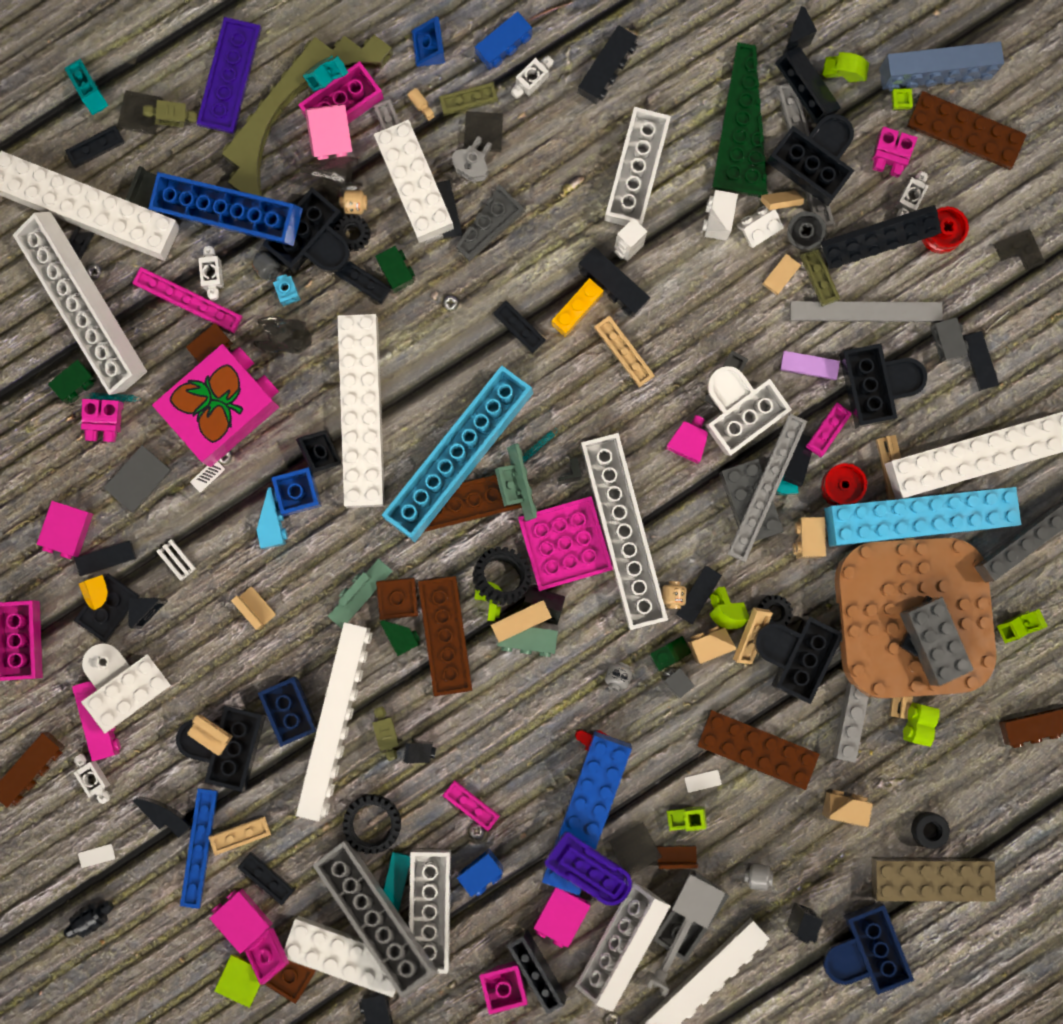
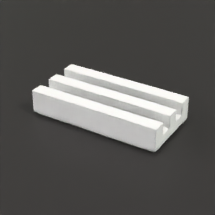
M173 539L156 551L180 581H183L197 569ZM170 546H172L176 550L180 557L189 566V570H187L184 567V565L179 561L175 554L170 550ZM164 551H166L170 555V557L175 561L179 568L184 572L183 575L178 571V569L173 565L169 558L164 554Z

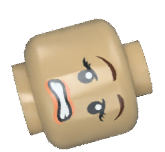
M346 190L343 196H340V208H343L347 215H362L364 210H367V195H364L362 190Z
M669 581V585L662 587L661 595L664 605H666L665 608L681 609V606L686 604L687 589L681 586L679 581Z

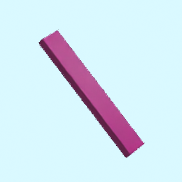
M140 267L132 282L133 285L213 324L216 323L219 327L234 334L243 318L241 315Z

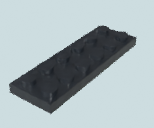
M932 205L822 241L821 245L828 267L832 269L878 255L888 250H894L907 244H913L922 239L934 237L942 232L936 206Z

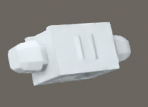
M546 56L540 63L535 58L516 76L517 85L512 88L511 94L516 99L520 98L524 92L530 96L549 78V69L553 65V59ZM537 72L535 80H527L529 75H536Z
M920 171L915 178L912 177L907 182L895 206L899 209L896 217L917 210L929 186L925 184L928 178L927 173ZM915 191L916 200L908 202L910 199L908 193Z
M206 246L203 249L204 257L198 258L201 286L204 290H207L210 300H217L219 298L218 289L224 288L222 264L219 257L215 255L214 248ZM209 266L215 270V274L212 276L213 280L207 277L208 271L211 270Z
M79 754L74 758L76 766L80 768L74 772L88 797L97 795L96 798L101 804L108 802L110 795L104 789L110 786V783L96 761L88 763L86 756ZM90 774H93L96 778L94 784L89 781Z

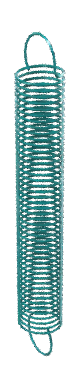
M90 393L91 399L123 400L121 402L138 401L136 396L125 395L129 397L121 398L120 396L123 394Z
M544 435L540 440L546 444L551 439ZM534 444V446L538 448V449H536V451L533 450L532 448H530L532 451L528 450V451L531 452L533 455H534L538 450H540V447H538L536 444ZM525 453L523 455V457L525 458L523 459V463H525L530 458V456H528Z

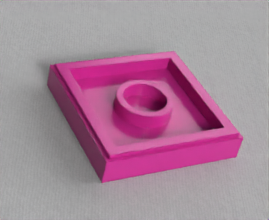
M268 928L245 949V953L260 985L267 983L289 963L274 928Z

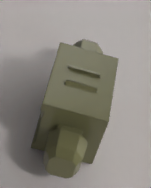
M157 100L155 107L153 105L143 106V116L155 117L154 124L183 128L185 120L188 123L197 121V112L192 110L185 111V103Z
M383 706L375 708L374 714L378 721L372 722L379 750L386 749L385 755L388 761L396 760L397 751L394 750V747L399 746L392 717H385L387 714Z

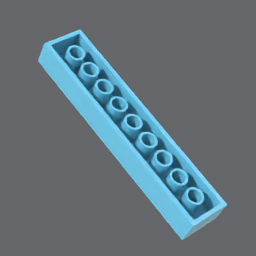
M501 365L384 511L382 517L415 543L533 395L532 387Z
M1016 487L824 508L829 547L1008 528L1021 525Z

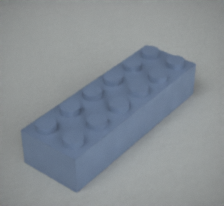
M1000 41L888 54L879 68L882 90L888 89L892 91L901 87L913 89L919 85L931 87L937 85V83L949 85L956 81L967 83L974 79L990 80L1004 64L1002 44Z

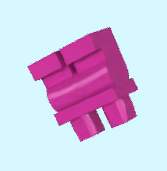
M883 126L879 131L872 160H874L873 170L882 172L886 164L892 166L889 174L898 178L908 166L918 137L903 132L898 136L899 131Z
M82 399L81 429L85 430V440L96 442L99 431L104 432L103 442L115 443L117 433L121 432V411L123 410L124 402Z

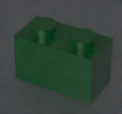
M393 246L375 256L394 293L414 283L413 277L415 274L411 266L407 267L404 263L406 257L402 249L398 251L396 246Z
M77 359L50 381L48 385L63 402L68 404L75 402L79 398V394L84 390L91 389L97 379L84 363Z

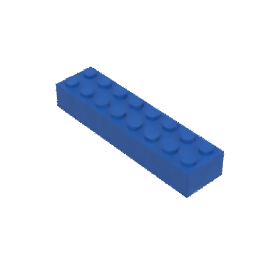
M157 172L148 208L159 214L294 246L303 208L292 203Z
M594 731L554 846L567 831L596 850L632 750L630 743ZM546 866L542 883L578 896L580 895L581 889L562 878Z

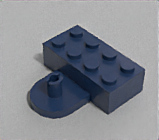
M878 901L843 915L852 938L831 946L824 955L823 967L832 981L841 985H848L868 977L872 990L877 995L915 981L884 904Z

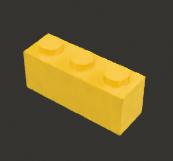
M589 278L553 318L551 325L566 337L603 296L604 290Z

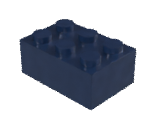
M298 677L290 678L258 692L280 747L317 731L318 724Z

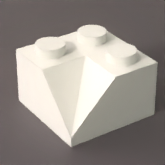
M715 190L713 196L710 195L706 206V212L709 213L708 219H704L702 230L705 231L704 237L727 241L732 230L738 194Z

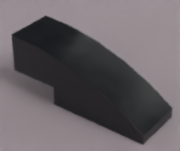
M141 796L133 800L159 829L167 825L178 838L183 836L192 827V822L188 818L162 802Z

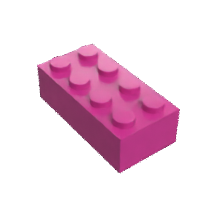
M359 61L347 70L348 73L344 77L333 80L324 89L318 90L298 104L306 118L305 109L344 104L349 124L372 108L373 105L384 99L383 93Z
M40 601L1 602L0 681L43 678Z

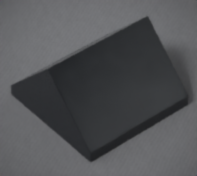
M801 6L794 22L785 52L799 46L803 49L811 45L817 32L806 8Z
M327 430L296 439L308 467L315 477L342 465Z
M128 598V626L131 629H141L168 601L165 598Z

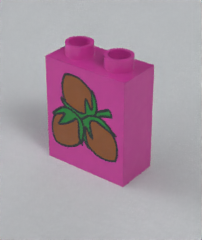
M221 344L152 404L198 459L209 467L218 462L279 408L272 399L279 390L265 375H262L257 381L247 370L255 363L240 347H237L231 353Z

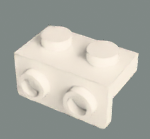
M766 206L758 208L756 213L744 217L737 224L738 229L742 230L749 246L752 248L784 228L776 209L769 210Z

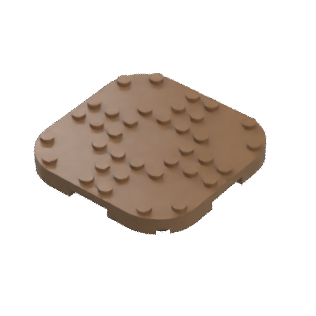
M957 538L870 542L856 546L847 552L836 569L835 592L836 603H839L843 641L840 642L842 666L851 685H854L863 694L872 698H900L967 693L980 688L988 681L996 664V644L989 582L985 583L974 568L984 560L975 547ZM925 596L931 598L943 597L974 671L941 686H931L919 658L899 647L907 632L899 613L922 603Z

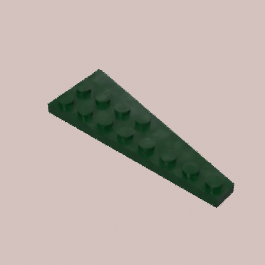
M737 42L712 189L761 197L768 194L756 45Z

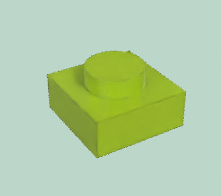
M893 89L891 92L892 110L912 109V89Z

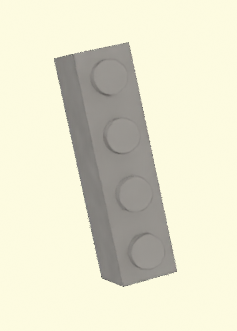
M849 681L846 686L832 757L856 763L869 696L863 694L854 685H851Z

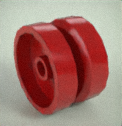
M949 206L937 209L942 233L931 238L922 239L926 248L934 253L945 254L953 251L968 235V219L963 212Z
M849 463L834 466L824 475L821 481L822 496L832 506L855 504L863 498L867 491L865 474L859 467Z

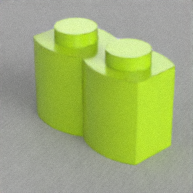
M912 702L908 709V722L903 729V740L931 747L935 737V727L939 721L940 710Z

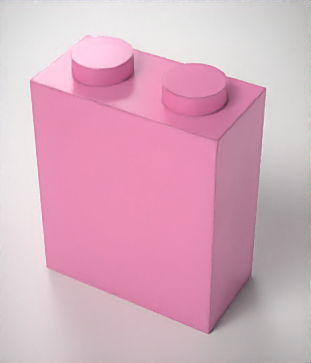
M344 104L305 109L312 156L317 157L318 160L328 159L329 155L336 154V157L348 156L347 152H352L346 106Z

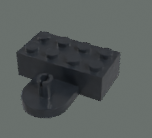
M837 114L828 115L821 119L809 136L792 126L770 155L767 163L826 206H829L855 171L840 160L853 140V126L847 118Z
M311 187L297 204L303 210L294 246L265 240L262 245L266 251L274 255L279 262L294 274L307 259L325 272H337L342 270L350 259V248L346 240L333 230L336 224L339 223V220L343 219V215L338 208Z
M881 343L845 350L839 355L855 429L894 421L898 418L894 400L914 396L926 386L927 371L921 362L913 358H902L885 362Z
M809 616L803 617L797 632L776 623L767 624L760 628L754 641L756 652L762 659L780 667L771 686L805 703L811 704L839 646L842 632Z
M225 705L220 724H214L233 737L219 756L188 736L187 733L194 724L193 720L185 722L179 728L176 734V745L184 756L209 763L204 783L243 792L247 790L266 714L232 705Z

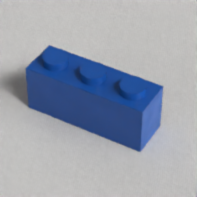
M517 11L475 46V54L489 70L493 67L496 68L501 65L506 56L513 55L517 51L518 46L522 43L526 44L532 38V27Z

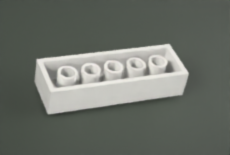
M634 107L604 221L626 226L635 218L641 225L643 224L671 116Z
M406 120L375 133L376 143L418 242L421 243L454 229L453 222L410 121Z
M412 849L410 853L409 929L438 972L448 974L450 959L451 849Z
M632 882L629 895L619 905L575 987L595 1005L613 1012L667 914L670 905L649 889Z
M301 916L295 918L284 948L288 960L384 995L394 996L395 988L361 938Z

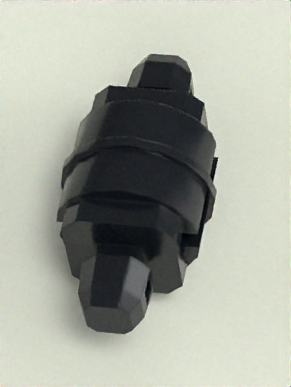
M109 900L100 904L92 902L79 909L78 912L69 918L70 925L63 931L65 937L73 938L77 935L85 937L98 930L99 927L108 921L107 914L113 910V903Z

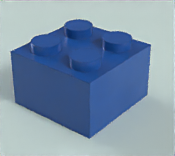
M309 467L271 477L281 515L289 516L322 507L315 479Z
M489 848L459 871L457 879L471 897L475 894L478 897L486 890L490 882L495 884L502 878L503 865Z

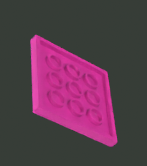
M592 496L538 511L536 513L537 518L525 522L524 516L518 517L539 591L613 570Z

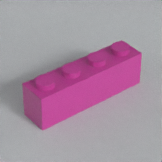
M91 681L72 686L92 762L120 754V742L118 738H115L114 734L116 727L104 734L81 703L96 692L97 689Z

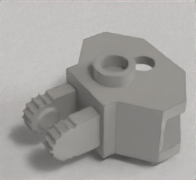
M477 136L472 146L469 145L467 149L455 150L452 155V162L456 173L473 183L485 181L489 175L486 156L492 147V143L488 142L482 152L478 151L477 148L482 142V138Z

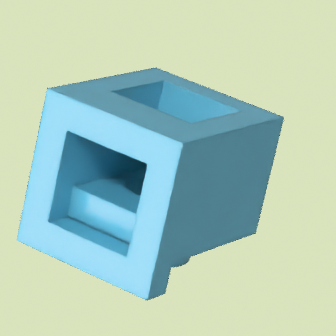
M284 274L276 278L277 281L273 282L282 306L301 300L291 276L287 277ZM288 285V289L283 291L282 287Z

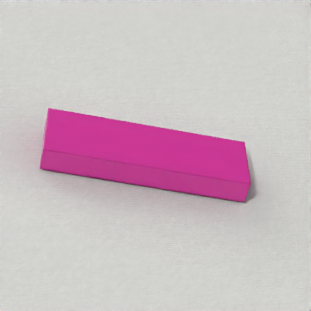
M836 402L805 447L821 458L852 413Z
M456 780L451 783L442 795L486 831H489L500 817L498 813Z

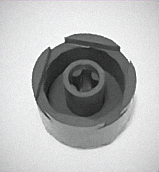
M803 211L792 217L788 225L787 235L789 241L797 249L803 252H810L822 246L821 242L827 239V226L818 214ZM805 228L812 229L809 236L803 235Z

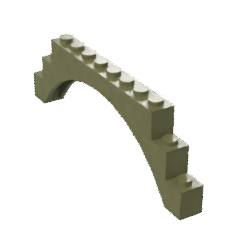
M374 34L371 38L365 40L363 48H360L346 36L336 41L333 50L316 37L312 41H308L301 55H297L293 60V65L290 69L283 72L278 84H274L266 99L260 101L255 113H251L248 116L243 128H239L231 143L229 142L224 146L222 155L225 160L238 169L233 171L229 177L228 183L237 191L262 196L260 168L265 144L272 127L283 110L300 93L310 87L303 77L309 69L329 56H338L343 61L347 70L359 61L365 69H382L393 55L392 47Z

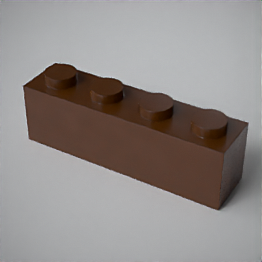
M1063 707L1000 721L1004 744L1012 746V748L1024 746L1023 743L1029 741L1031 744L1042 742V738L1049 737V739L1060 738L1061 734H1063Z
M42 733L0 780V802L6 808L19 805L24 799V793L31 791L36 786L38 777H43L50 770L49 765L53 761L56 762L63 755L61 751L65 746L51 733Z

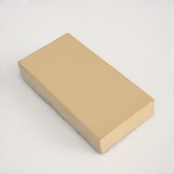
M796 190L762 195L761 202L769 210L803 205L804 198Z
M786 254L762 285L775 295H778L801 265Z

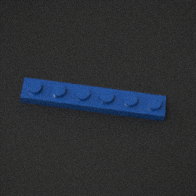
M197 789L180 902L182 907L201 908L210 850L208 836L212 835L218 790Z

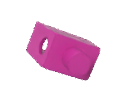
M695 415L691 424L684 421L665 449L698 464L701 461L708 432L701 429L705 419Z

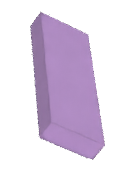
M783 351L780 370L837 380L840 361Z

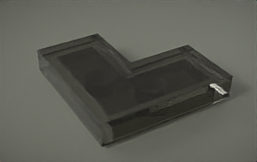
M1030 229L994 244L1001 262L1019 255L1026 272L1045 264Z

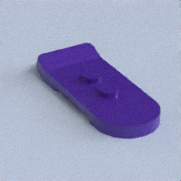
M566 831L545 859L544 863L549 869L605 905L612 906L621 903L631 891L632 880L625 869L570 832Z

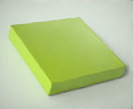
M231 954L214 992L250 1008L260 988L250 962Z

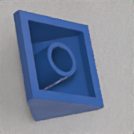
M434 17L412 30L415 60L418 67L445 63L439 17Z

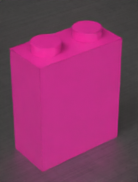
M51 501L36 545L42 546V550L53 553L54 550L61 552L60 556L71 559L72 556L79 557L93 513Z
M554 887L534 923L535 933L543 938L548 936L553 939L552 942L561 948L563 946L568 948L591 906L590 902L576 894Z
M243 889L239 892L234 890L226 897L228 902L224 905L218 904L212 910L213 915L209 918L240 954L273 924Z

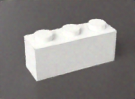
M635 218L617 233L615 241V254L620 259L624 258L626 261L643 247L647 231Z

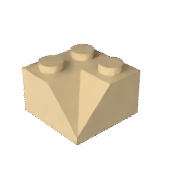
M825 517L799 518L798 522L795 523V532L799 536L795 539V543L792 546L796 559L825 557Z
M719 626L709 629V633L706 635L698 633L691 636V641L687 643L697 664L736 650L726 628L720 629Z
M833 789L832 793L826 792L822 815L832 820L869 827L873 803L867 801L868 798L862 795L852 793L851 797L845 796L843 791Z

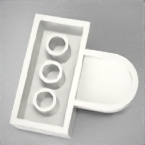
M729 366L718 368L708 379V393L721 412L706 422L704 426L725 455L731 456L792 410L770 379H764L755 387H752L740 370Z
M97 644L88 649L83 657V671L97 691L81 703L104 734L171 686L148 654L130 666L114 646Z

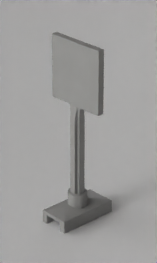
M689 874L672 907L673 911L684 916L685 919L660 968H657L655 974L647 972L644 979L648 988L651 989L652 986L657 988L659 986L661 994L666 996L669 990L665 981L668 975L667 972L691 924L695 922L708 928L725 892Z

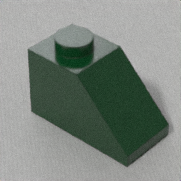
M380 621L397 656L419 646L418 641L421 639L416 630L412 631L411 628L389 621Z
M683 636L649 653V656L657 671H661L686 657L691 651Z

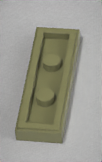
M493 82L439 96L444 116L498 102Z
M819 249L801 254L800 259L821 307L839 301L840 296Z

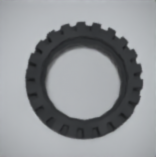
M496 547L495 549L491 548L485 551L478 559L472 575L474 577L473 584H476V591L480 590L479 595L481 597L485 595V600L488 602L490 599L493 600L492 604L500 602V605H505V603L510 605L521 599L531 583L532 576L531 571H529L530 565H526L527 560L525 558L521 559L522 554L518 553L516 555L514 554L516 550L511 549L508 551V547H503V549ZM491 561H504L512 565L520 577L518 587L510 592L493 588L484 576L486 565Z
M372 794L360 797L349 806L344 815L343 833L346 836L347 842L353 848H356L357 851L364 852L365 854L381 853L392 846L399 836L401 830L400 813L395 804L388 798H384V796ZM364 806H380L390 817V833L380 842H364L358 838L354 831V817L358 810Z

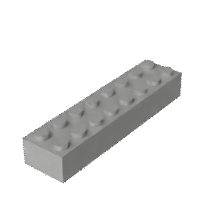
M343 841L313 865L401 998L409 997L439 973L356 849L349 842Z

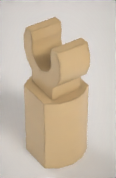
M417 88L407 94L419 112L421 111L428 121L435 117L433 111L428 106L427 100Z

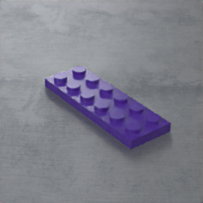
M224 17L196 123L198 126L231 134L235 133L261 32L260 25Z

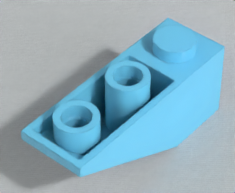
M269 487L256 529L261 549L286 545L285 540L288 539L286 528H282L281 521H284V517L278 509L277 497L272 487Z

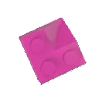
M516 961L499 965L479 974L489 1015L528 1005L521 970Z

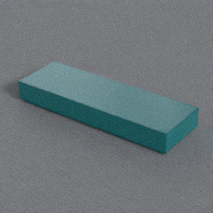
M393 851L383 891L399 913L410 867V855Z

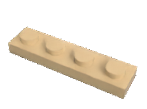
M610 315L594 326V329L639 388L655 377Z

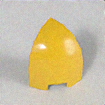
M103 575L79 583L82 595L88 606L92 610L100 608L106 601L108 594Z

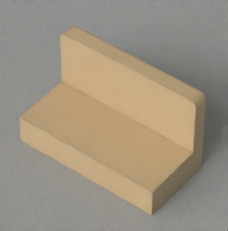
M249 587L240 596H236L231 600L256 630H260L276 616V613L253 587Z
M197 715L192 721L194 724L188 731V736L216 755H221L233 736L203 715Z

